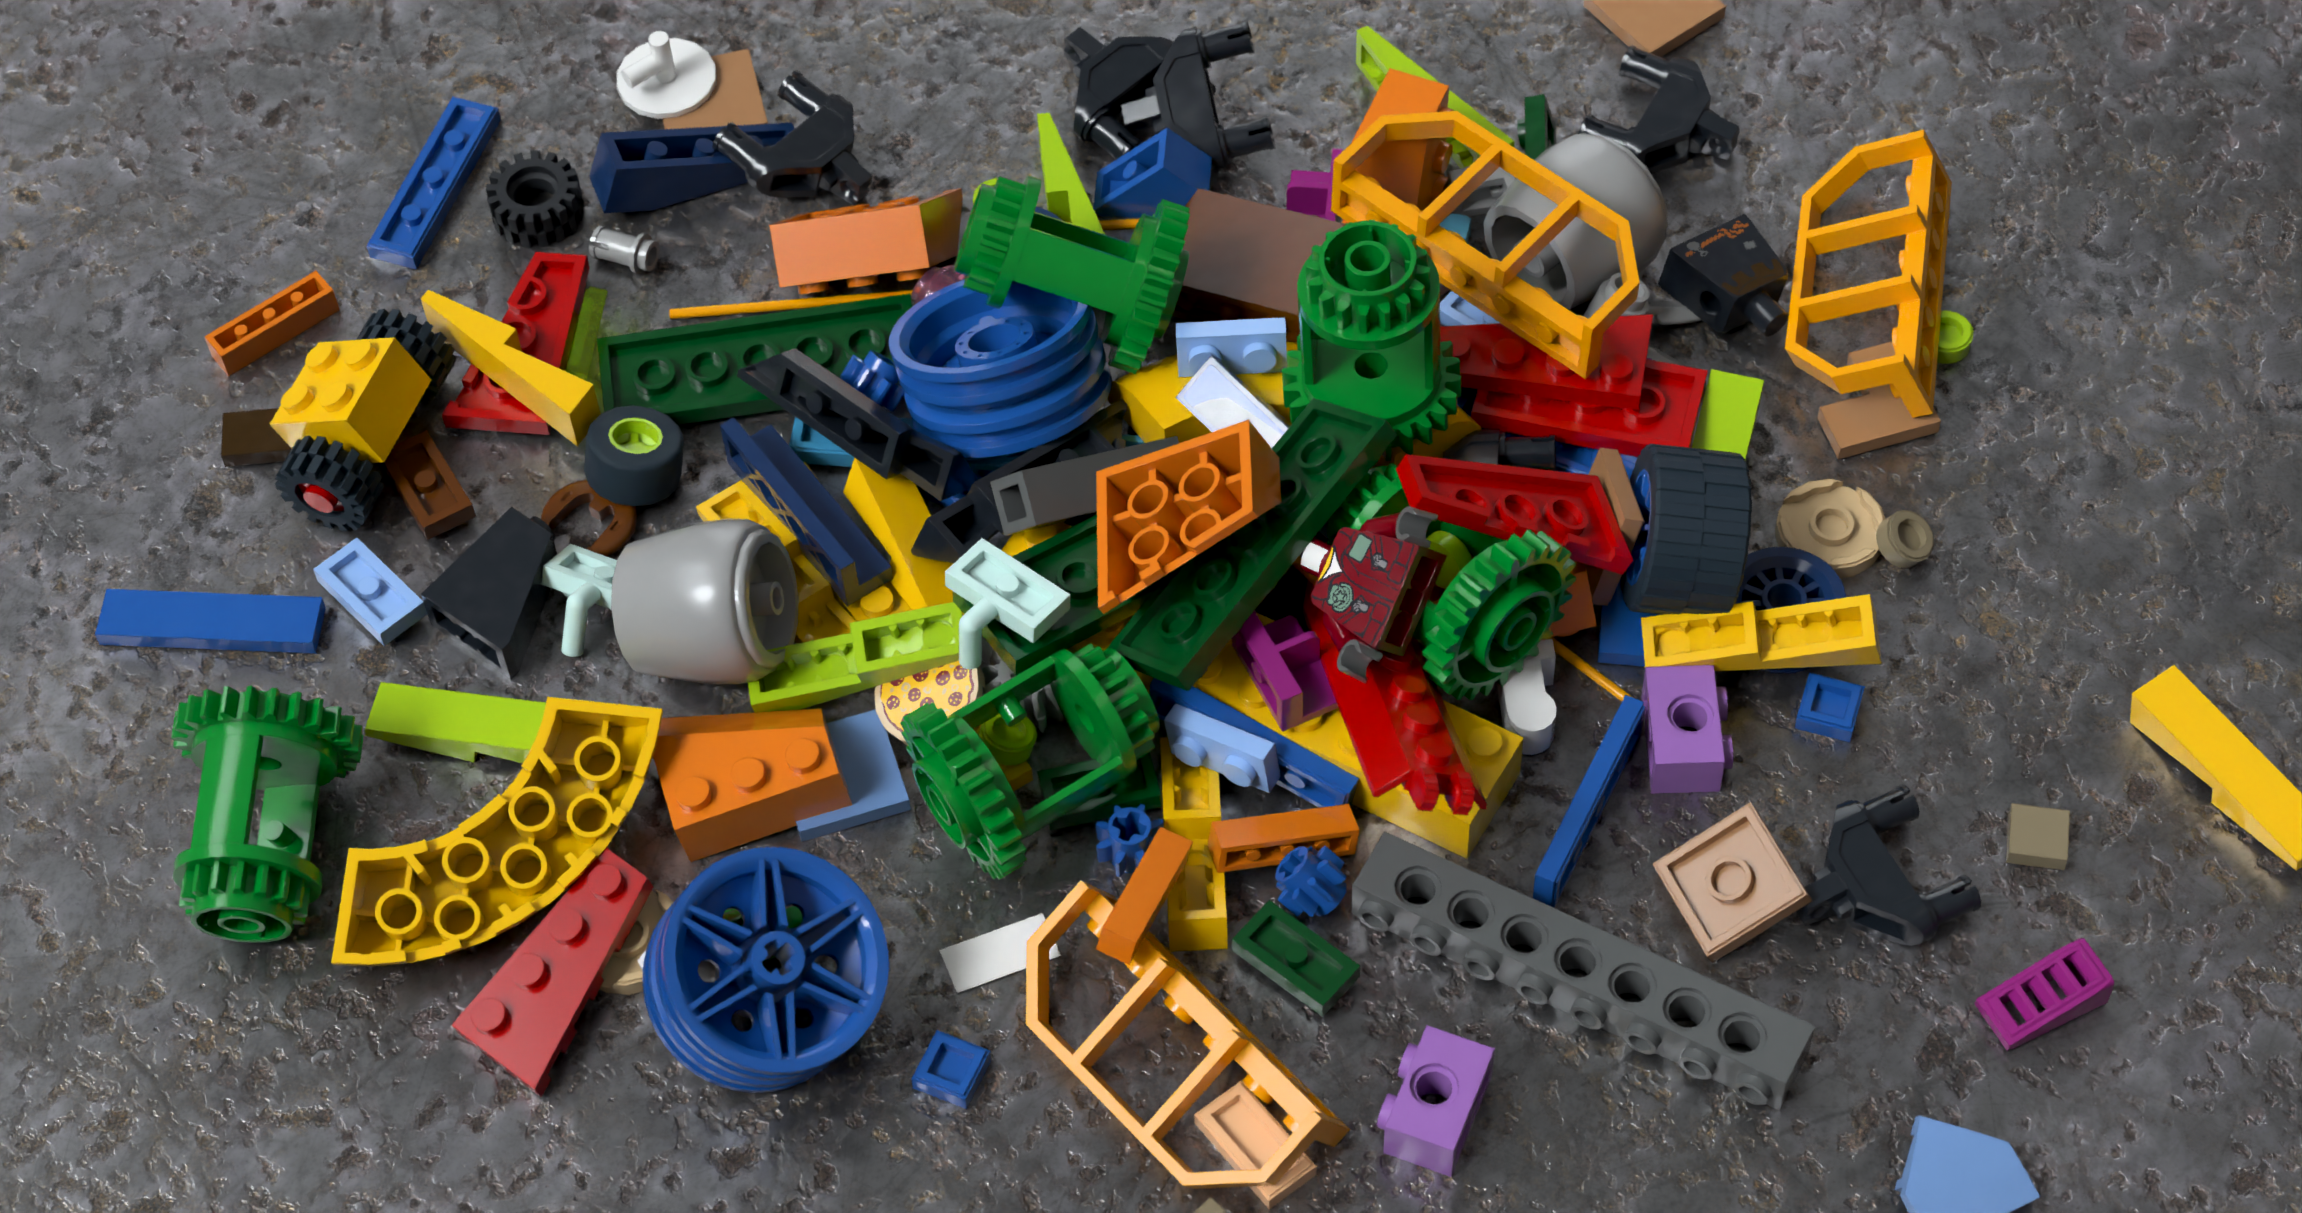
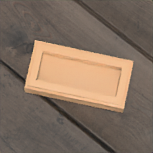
M1242 1081L1194 1114L1196 1126L1234 1170L1261 1169L1290 1136ZM1304 1152L1275 1185L1250 1186V1188L1266 1207L1271 1209L1315 1177L1316 1165Z

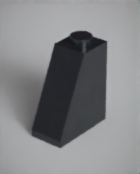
M510 507L421 593L432 626L509 679H512L520 670L551 590L550 587L542 585L543 565L557 555L554 543L556 537L553 530L542 519L536 516L528 518L515 508Z

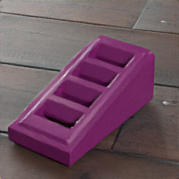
M2081 937L2057 949L1976 999L1975 1006L2008 1052L2108 1003L2114 987V979L2087 941ZM2055 980L2066 995V998L2061 1000L2048 982ZM2033 991L2045 1010L2039 1013L2026 993ZM2012 1001L2026 1022L2018 1026L2003 1004Z

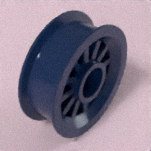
M1769 547L1748 554L1742 585L1735 604L1753 601L1758 611L1846 598L1843 583L1834 569L1816 555L1791 547ZM1812 667L1760 670L1787 674L1801 672Z

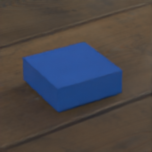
M1809 672L1794 729L1850 743L1865 686Z
M937 1030L911 1079L913 1089L967 1109L992 1061L991 1051Z

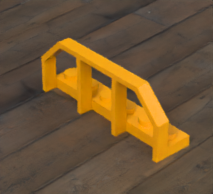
M1458 111L1381 115L1333 160L1332 212L1349 223L1375 220L1390 225H1398V229L1407 236L1415 235L1417 245L1422 249H1426L1437 268L1442 285L1584 379L1599 366L1603 333L1637 300L1640 281L1630 224L1627 219ZM1454 137L1481 155L1423 211L1411 203L1403 202L1383 189L1374 178L1363 176L1355 170L1385 141ZM1499 167L1558 204L1502 261L1490 259L1467 244L1458 233L1447 231L1439 225ZM1575 217H1578L1615 241L1623 283L1589 319L1574 314L1554 301L1545 290L1533 287L1516 276Z
M1925 130L1855 146L1802 195L1785 350L1796 367L1840 394L1889 384L1893 396L1896 399H1902L1912 418L1933 414L1952 182ZM1913 159L1912 174L1906 177L1909 206L1820 227L1821 214L1868 170ZM1896 236H1906L1905 249L1899 252L1902 276L1812 296L1817 255ZM1887 306H1897L1899 312L1898 327L1892 329V343L1895 350V355L1837 368L1807 350L1809 324Z
M1080 880L1028 939L1026 947V1025L1183 1186L1192 1189L1272 1186L1283 1177L1315 1140L1335 1147L1350 1131L1150 931L1145 936L1130 965L1125 963L1139 980L1075 1051L1049 1024V950L1083 911L1091 917L1086 926L1099 938L1104 923L1118 901L1114 895ZM1163 988L1169 994L1163 1000L1168 1009L1188 1025L1195 1020L1208 1033L1202 1041L1211 1052L1146 1123L1100 1077L1092 1066L1157 992ZM1234 1059L1248 1073L1242 1080L1243 1083L1262 1101L1270 1104L1274 1099L1288 1113L1283 1122L1293 1133L1261 1169L1194 1172L1162 1139Z

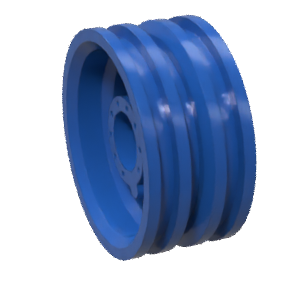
M965 280L953 283L932 293L911 307L897 321L890 333L889 349L896 365L899 382L905 391V402L911 415L914 430L956 449L964 458L1007 455L1055 440L1091 418L1103 406L1111 392L1112 376L1106 361L1102 340L1098 335V325L1092 306L1012 281L1000 309L986 305L987 295L963 288Z
M761 847L740 851L722 858L702 871L667 909L656 925L647 946L643 965V992L648 1015L656 1033L669 1052L683 1066L702 1079L723 1088L748 1093H764L790 1088L807 1081L825 1069L851 1048L874 1021L884 999L888 983L889 953L886 936L878 914L869 898L847 874L828 861L807 852L784 847ZM787 906H795L802 913L801 924L796 928L787 927L788 922L785 909ZM730 908L738 910L743 917V925L740 926L723 919L725 910ZM774 955L782 966L770 973L764 968L762 962ZM819 956L831 957L836 963L835 973L833 974L814 963L815 959ZM707 961L714 964L716 967L715 982L707 983L701 979L698 973V966L701 962ZM801 1008L810 1014L811 1024L809 1027L803 1029L795 1027L794 1009ZM737 1013L742 1017L751 1019V1029L747 1032L737 1030L731 1022L732 1014Z

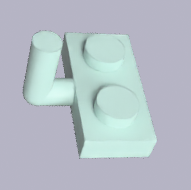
M983 538L945 571V586L974 605L959 621V663L965 669H976L981 665L982 629L994 618L1034 643L1070 610L1069 593Z
M569 544L543 565L542 585L561 591L568 597L561 651L564 655L578 657L584 652L588 609L597 604L611 610L612 579L617 560L573 544Z

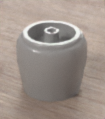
M1580 133L1556 143L1534 159L1629 221L1638 273L1643 271L1657 257L1667 237V206L1659 185L1646 165L1628 148L1609 137ZM1516 178L1489 209L1483 222L1485 242L1491 258L1502 261L1558 204ZM1575 217L1516 276L1533 287L1545 290L1554 301L1570 310L1593 299L1603 281L1610 279L1616 273H1621L1616 243L1583 220Z
M727 518L673 529L627 544L617 559L612 579L611 595L614 631L622 655L634 671L649 676L706 684L753 682L776 671L778 666L784 662L785 649L768 652V649L794 644L798 626L799 606L794 568L789 553L779 537L771 533L768 528L754 521Z

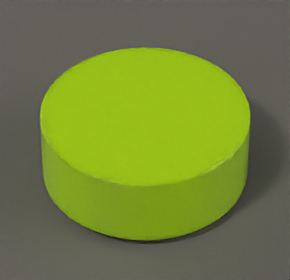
M1941 311L1937 363H1956L1964 359L1970 351L1974 335L1973 327L1961 314L1953 311Z
M1435 531L1426 540L1431 541L1429 549L1447 555L1435 583L1437 586L1446 589L1472 558L1465 544L1455 535L1446 531Z
M998 714L981 724L978 736L987 746L998 764L1018 765L1025 762L1031 756L1037 738V731L1034 724L1027 717L1016 725L1008 727L1001 715Z

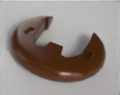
M587 479L568 484L552 495L545 504L541 514V519L552 530L575 508L585 503H590L589 510L591 516L600 521L609 515H614L611 524L587 550L609 557L622 549L634 534L637 525L636 506L616 504L599 496L590 487Z

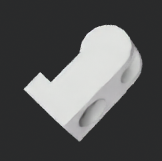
M1553 639L1541 640L1537 645L1539 654L1536 657L1528 655L1524 659L1523 670L1520 673L1514 669L1510 671L1508 680L1503 687L1496 682L1503 728L1524 738L1522 754L1535 755L1542 753L1550 747L1554 739L1557 707L1554 699L1545 691V686L1553 685L1556 656Z

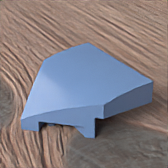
M1915 1117L1910 1134L1913 1136L1902 1178L1897 1180L1894 1189L1901 1192L1900 1197L1908 1213H2010L2040 1197L2009 1142L1927 1117Z

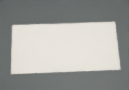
M1043 913L939 950L956 992L960 993L1026 969L1027 941L1045 921ZM1056 943L1049 950V960L1061 956Z

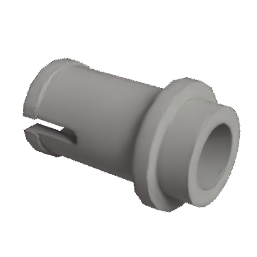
M598 226L593 231L590 241L603 243L600 247L589 246L591 258L627 265L632 272L641 274L644 270L652 271L659 258L660 248L658 242L653 241L651 236L646 233L633 236L607 229V227Z

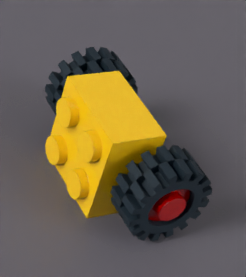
M380 309L377 314L373 312L356 340L318 342L308 353L303 369L292 387L283 395L281 405L270 422L271 427L292 448L275 477V480H277L275 486L277 490L283 491L280 496L285 502H294L291 508L296 512L305 511L309 514L307 519L315 523L317 519L323 521L324 527L333 529L336 524L341 531H348L350 527L356 530L364 524L380 496L384 484L380 482L382 478L378 471H371L374 466L372 463L385 462L418 403H422L423 399L426 402H430L437 396L456 362V356L452 355L455 351L452 344H444L447 338L442 332L434 334L431 331L434 326L427 321L422 325L416 322L417 316L408 313L405 318L400 310L392 309L388 313L386 309Z

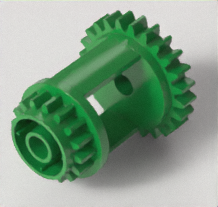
M1028 175L1024 183H1020L999 176L994 187L982 183L970 213L954 267V272L965 275L963 288L987 295L986 305L997 309L1002 307L1011 283L1015 281L1107 311L1101 340L1102 343L1108 344L1111 347L1108 355V365L1136 374V371L1140 369L1142 361L1145 360L1148 347L1152 345L1153 337L1161 339L1164 335L1180 295L1189 261V251L1184 250L1183 247L1185 244L1184 237L1189 226L1187 223L1190 217V208L1162 199L1160 204L1158 203L1155 214L1153 213L1152 216L1143 214L1140 217L1130 242H1126L1035 212L1041 188V179Z
M1375 220L1346 223L1345 226L1334 232H1327L1326 240L1322 246L1314 245L1312 247V254L1300 271L1297 282L1300 334L1297 336V350L1287 352V367L1282 368L1284 407L1290 408L1291 423L1296 420L1313 398L1387 420L1397 434L1395 439L1382 453L1386 461H1391L1392 448L1399 446L1405 453L1412 455L1414 439L1430 445L1433 443L1432 428L1440 431L1448 429V415L1457 414V398L1461 397L1460 359L1453 357L1452 341L1441 342L1439 274L1426 249H1422L1417 245L1416 236L1413 234L1407 236L1398 229V225H1390Z
M1391 463L1388 466L1374 467L1364 475L1348 495L1344 504L1329 518L1327 525L1329 539L1327 544L1332 546L1338 531L1342 527L1360 530L1361 526L1368 519L1399 513L1409 506L1396 471L1398 466ZM1437 520V522L1432 521L1428 525L1426 538L1435 531L1451 533L1465 544L1474 558L1451 581L1437 605L1428 599L1412 637L1426 647L1422 651V655L1428 659L1423 666V669L1430 674L1428 678L1457 700H1460L1463 696L1473 700L1479 691L1485 696L1489 695L1495 681L1503 687L1508 680L1510 671L1514 669L1520 673L1523 670L1524 659L1528 655L1536 657L1539 654L1537 645L1541 639H1549L1553 636L1549 627L1553 622L1564 617L1565 614L1559 608L1572 599L1573 596L1566 589L1576 581V577L1570 573L1576 566V563L1569 558L1571 556L1570 551L1543 531H1539L1536 535L1531 530H1527L1522 538L1514 533L1510 536L1509 540H1504Z
M1092 643L1075 653L1065 649L1055 652L946 716L942 708L937 709L934 703H926L904 716V721L900 722L904 729L901 732L902 736L908 744L906 750L915 761L912 764L915 781L931 813L947 836L958 847L962 849L967 848L974 863L978 861L984 873L989 872L992 879L998 878V880L1020 868L1027 861L1024 855L1026 848L1021 841L1134 774L1137 768L1136 760L1155 748L1151 739L1155 737L1154 734L1160 729V722L1153 701L1132 666L1116 650L1107 648L1102 651L1099 646L1094 648ZM1050 684L1056 702L1071 730L1092 760L1096 759L1101 766L1023 813L1002 769L973 729L998 714L1001 715L1008 727L1016 725L1027 716L1020 701Z
M224 686L223 694L206 689L203 691V697L189 695L187 703L179 702L178 710L175 711L171 739L174 740L173 747L174 749L182 750L183 758L192 759L195 766L202 770L191 848L184 850L176 857L173 880L181 888L179 908L186 909L185 915L191 917L192 925L198 930L225 940L263 943L284 939L294 930L295 924H305L306 917H308L309 904L319 898L323 881L321 871L310 862L320 786L330 783L335 777L345 778L346 772L355 771L357 763H360L364 737L362 735L363 727L362 725L355 724V717L353 715H341L342 708L340 706L323 707L324 699L321 698L306 701L302 699L301 692H294L289 695L280 693L278 688L272 687L269 691H258L253 686H247L246 692H238L229 686ZM256 789L265 790L257 845L248 844Z

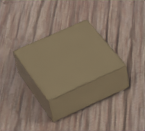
M2011 803L2008 814L2006 863L2065 870L2068 861L2070 810Z

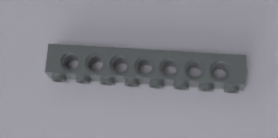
M1385 831L1352 885V914L1357 916L1369 928L1380 932L1388 930L1410 940L1418 950L1425 954L1447 957L1462 964L1469 973L1480 979H1495L1516 989L1523 998L1539 1005L1547 1003L1569 1013L1577 1023L1586 1028L1606 1030L1623 1038L1630 1047L1644 1054L1656 1053L1679 1064L1686 1073L1695 1078L1717 1081L1734 1089L1739 1097L1749 1103L1756 1105L1767 1104L1780 1110L1809 1054L1815 1025ZM1412 897H1421L1429 902L1415 905L1406 900ZM1474 921L1479 923L1481 927L1467 929L1460 926L1459 923ZM1516 945H1527L1533 948L1535 951L1530 953H1519L1514 951L1511 947ZM1579 969L1586 972L1588 976L1575 978L1567 975L1564 971ZM1631 993L1639 996L1642 1001L1635 1003L1626 1002L1618 996ZM1687 1018L1695 1022L1697 1026L1685 1028L1675 1024L1672 1020ZM1742 1043L1752 1051L1739 1053L1733 1051L1727 1045Z

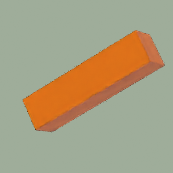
M314 271L204 337L211 356L224 372L230 376L338 312L340 309L334 290L317 271Z
M1343 804L1211 822L1207 847L1216 871L1220 873L1279 865L1290 851L1300 846H1304L1307 849L1309 846H1312L1319 851L1326 845L1337 856L1353 855L1356 851L1360 829L1350 805Z
M1163 827L1158 829L1104 923L1096 950L1130 965L1184 869L1193 841Z

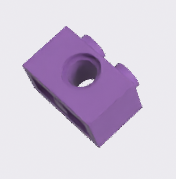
M1714 665L1645 667L1641 700L1644 702L1643 706H1645L1644 729L1651 794L1720 792L1723 770L1733 768V742L1731 735H1722L1720 721L1727 720V692L1725 687H1716ZM1688 726L1697 731H1685L1679 727Z
M1426 1025L1419 1044L1409 1043L1405 1049L1398 1070V1077L1403 1078L1404 1081L1398 1095L1388 1093L1381 1107L1377 1128L1384 1130L1383 1153L1452 1177L1491 1080L1495 1048ZM1434 1093L1443 1096L1446 1101L1441 1104H1428L1421 1100L1420 1097Z

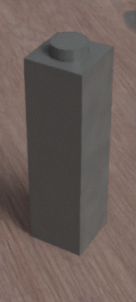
M1169 437L1021 470L991 481L990 484L1004 536L1096 515V471L1179 444L1178 437Z

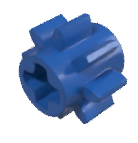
M874 350L869 351L864 361L853 354L840 375V379L891 412H894L904 396L905 391L898 382L895 363Z
M1140 804L1137 808L1114 806V814L1110 817L1108 823L1104 821H1097L1096 823L1097 839L1100 841L1096 845L1098 861L1106 862L1111 860L1116 869L1117 877H1121L1124 873L1133 874L1160 827L1164 828L1163 820L1155 819L1150 821L1145 813V805Z
M1326 845L1319 851L1312 846H1309L1308 849L1304 846L1293 849L1282 859L1276 870L1275 877L1278 881L1276 887L1282 891L1277 900L1296 917L1304 911L1310 917L1315 914L1317 916H1324L1330 913L1342 901L1347 890V885L1344 882L1347 876L1340 871L1345 862Z

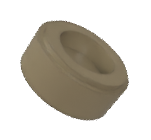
M1909 510L1897 511L1883 520L1877 529L1876 540L1879 550L1885 559L1894 566L1900 568L1914 567L1928 558L1933 551L1934 537L1928 523L1915 512Z

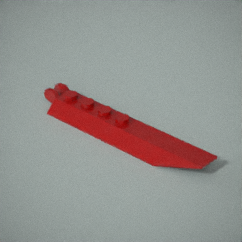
M1320 532L1313 538V540H1320L1325 543L1328 540ZM1307 579L1302 613L1309 631H1315L1320 639V660L1372 796L1380 797L1402 784L1404 790L1409 791L1417 810L1433 811L1439 794L1445 796L1453 814L1468 816L1473 808L1474 801L1480 809L1486 810V800L1437 685L1428 678L1430 674L1423 669L1426 659L1422 655L1418 641L1414 637L1411 638L1404 657L1370 646L1381 652L1383 657L1379 662L1371 660L1366 669V677L1369 679L1366 684L1339 671L1337 668L1339 652L1323 625L1324 612L1311 602V593L1314 585Z

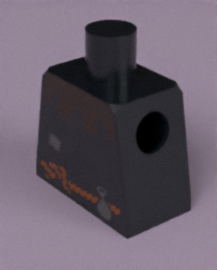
M1745 214L1670 248L1658 285L1717 332L1726 333L1751 321L1764 336L1769 337L1777 333L1788 320L1789 314L1778 304L1788 279L1787 268Z

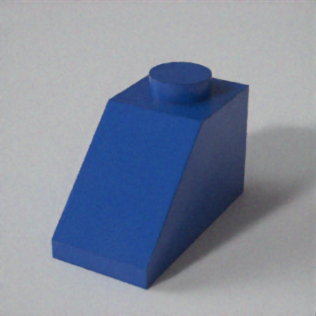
M1167 127L1097 172L1093 209L1097 215L1102 217L1140 218L1143 214L1150 216L1153 213L1155 214L1158 203L1160 204L1162 199L1185 206L1198 188L1210 191L1212 157Z

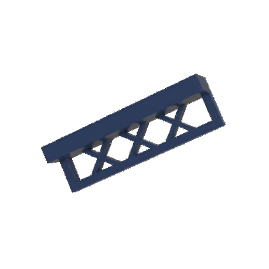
M734 417L720 425L728 464L750 490L798 539L801 552L831 584V588L847 607L893 579L890 564L771 424L751 436L746 433Z

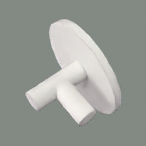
M655 31L650 34L649 42L638 46L628 54L617 71V90L624 104L639 115L656 119L676 118L695 111L710 98L716 86V66L708 51L694 42L669 38L668 34L664 31Z

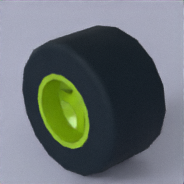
M635 405L616 407L600 414L590 424L586 437L584 472L588 484L599 496L616 504L642 506L652 505L666 499L678 487L682 473L684 438L680 427L666 414L653 408Z

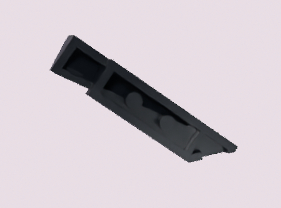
M796 348L738 370V378L885 479L902 474L940 501L971 489L973 483L978 480L959 451L914 430L907 423Z
M1122 398L1095 413L1091 418L1069 433L1033 448L975 481L967 496L926 519L911 549V553L918 557L955 563L981 538L989 541L998 532L1004 535L990 482L1021 470L1125 448L1126 440L1122 439V420L1127 411L1126 402Z

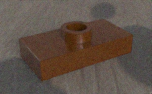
M427 430L394 445L385 462L381 463L427 540L476 517L473 504Z

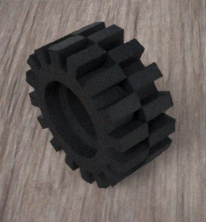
M540 150L531 151V159L524 160L521 152L513 155L515 160L513 165L506 159L499 164L501 173L492 171L489 176L491 184H486L487 201L493 223L501 236L505 234L507 241L515 244L520 237L522 247L531 248L532 240H538L541 248L549 246L547 238L554 237L556 242L559 243L565 239L564 229L573 233L578 228L576 220L582 221L584 201L575 168L571 169L568 160L563 158L558 162L557 154L548 152L546 158L542 159ZM544 192L553 195L549 200L539 205L524 206L517 204L522 198L533 193Z

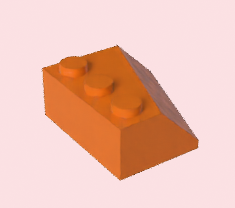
M1389 68L1352 142L1381 115L1454 111L1448 108L1449 85ZM1446 138L1385 141L1355 170L1363 176L1374 178L1383 189L1403 202L1411 203L1423 211L1448 187V177L1445 176V171L1451 159L1453 146L1446 142ZM1343 219V221H1342L1341 223L1346 224V223H1349V222H1347L1346 220Z
M961 188L943 191V193L919 202V197L909 196L878 203V206L870 207V204H859L802 213L769 225L779 286L797 285L799 294H807L828 290V281L847 279L848 287H860L879 283L878 274L896 272L898 281L929 276L928 268L958 254L963 201Z
M1250 420L1096 471L1098 609L1105 614L1281 503L1279 457Z
M822 709L668 717L661 720L653 758L674 831L690 862L797 826L796 821L853 805Z

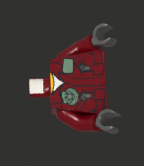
M1408 506L1399 513L1368 519L1361 526L1360 530L1342 527L1338 531L1332 546L1320 540H1313L1305 548L1301 558V567L1305 572L1318 577L1311 593V602L1324 612L1323 625L1339 652L1337 659L1339 671L1366 684L1369 679L1366 677V669L1371 660L1379 662L1383 657L1381 652L1370 646L1404 657L1447 557L1443 553L1429 549L1431 541L1426 540L1428 525L1432 521L1437 522V514Z

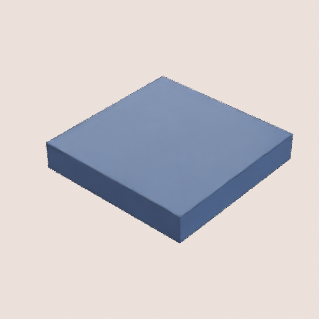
M876 709L827 723L853 805L796 821L801 842L911 810L909 797L887 731L881 723Z

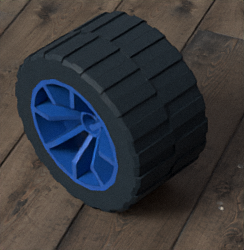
M1649 444L1641 450V454L1637 457L1630 478V483L1645 522L1631 552L1633 561L1621 576L1623 600L1632 612L1660 615L1729 613L1739 595L1749 551L1752 487L1748 465L1739 453Z

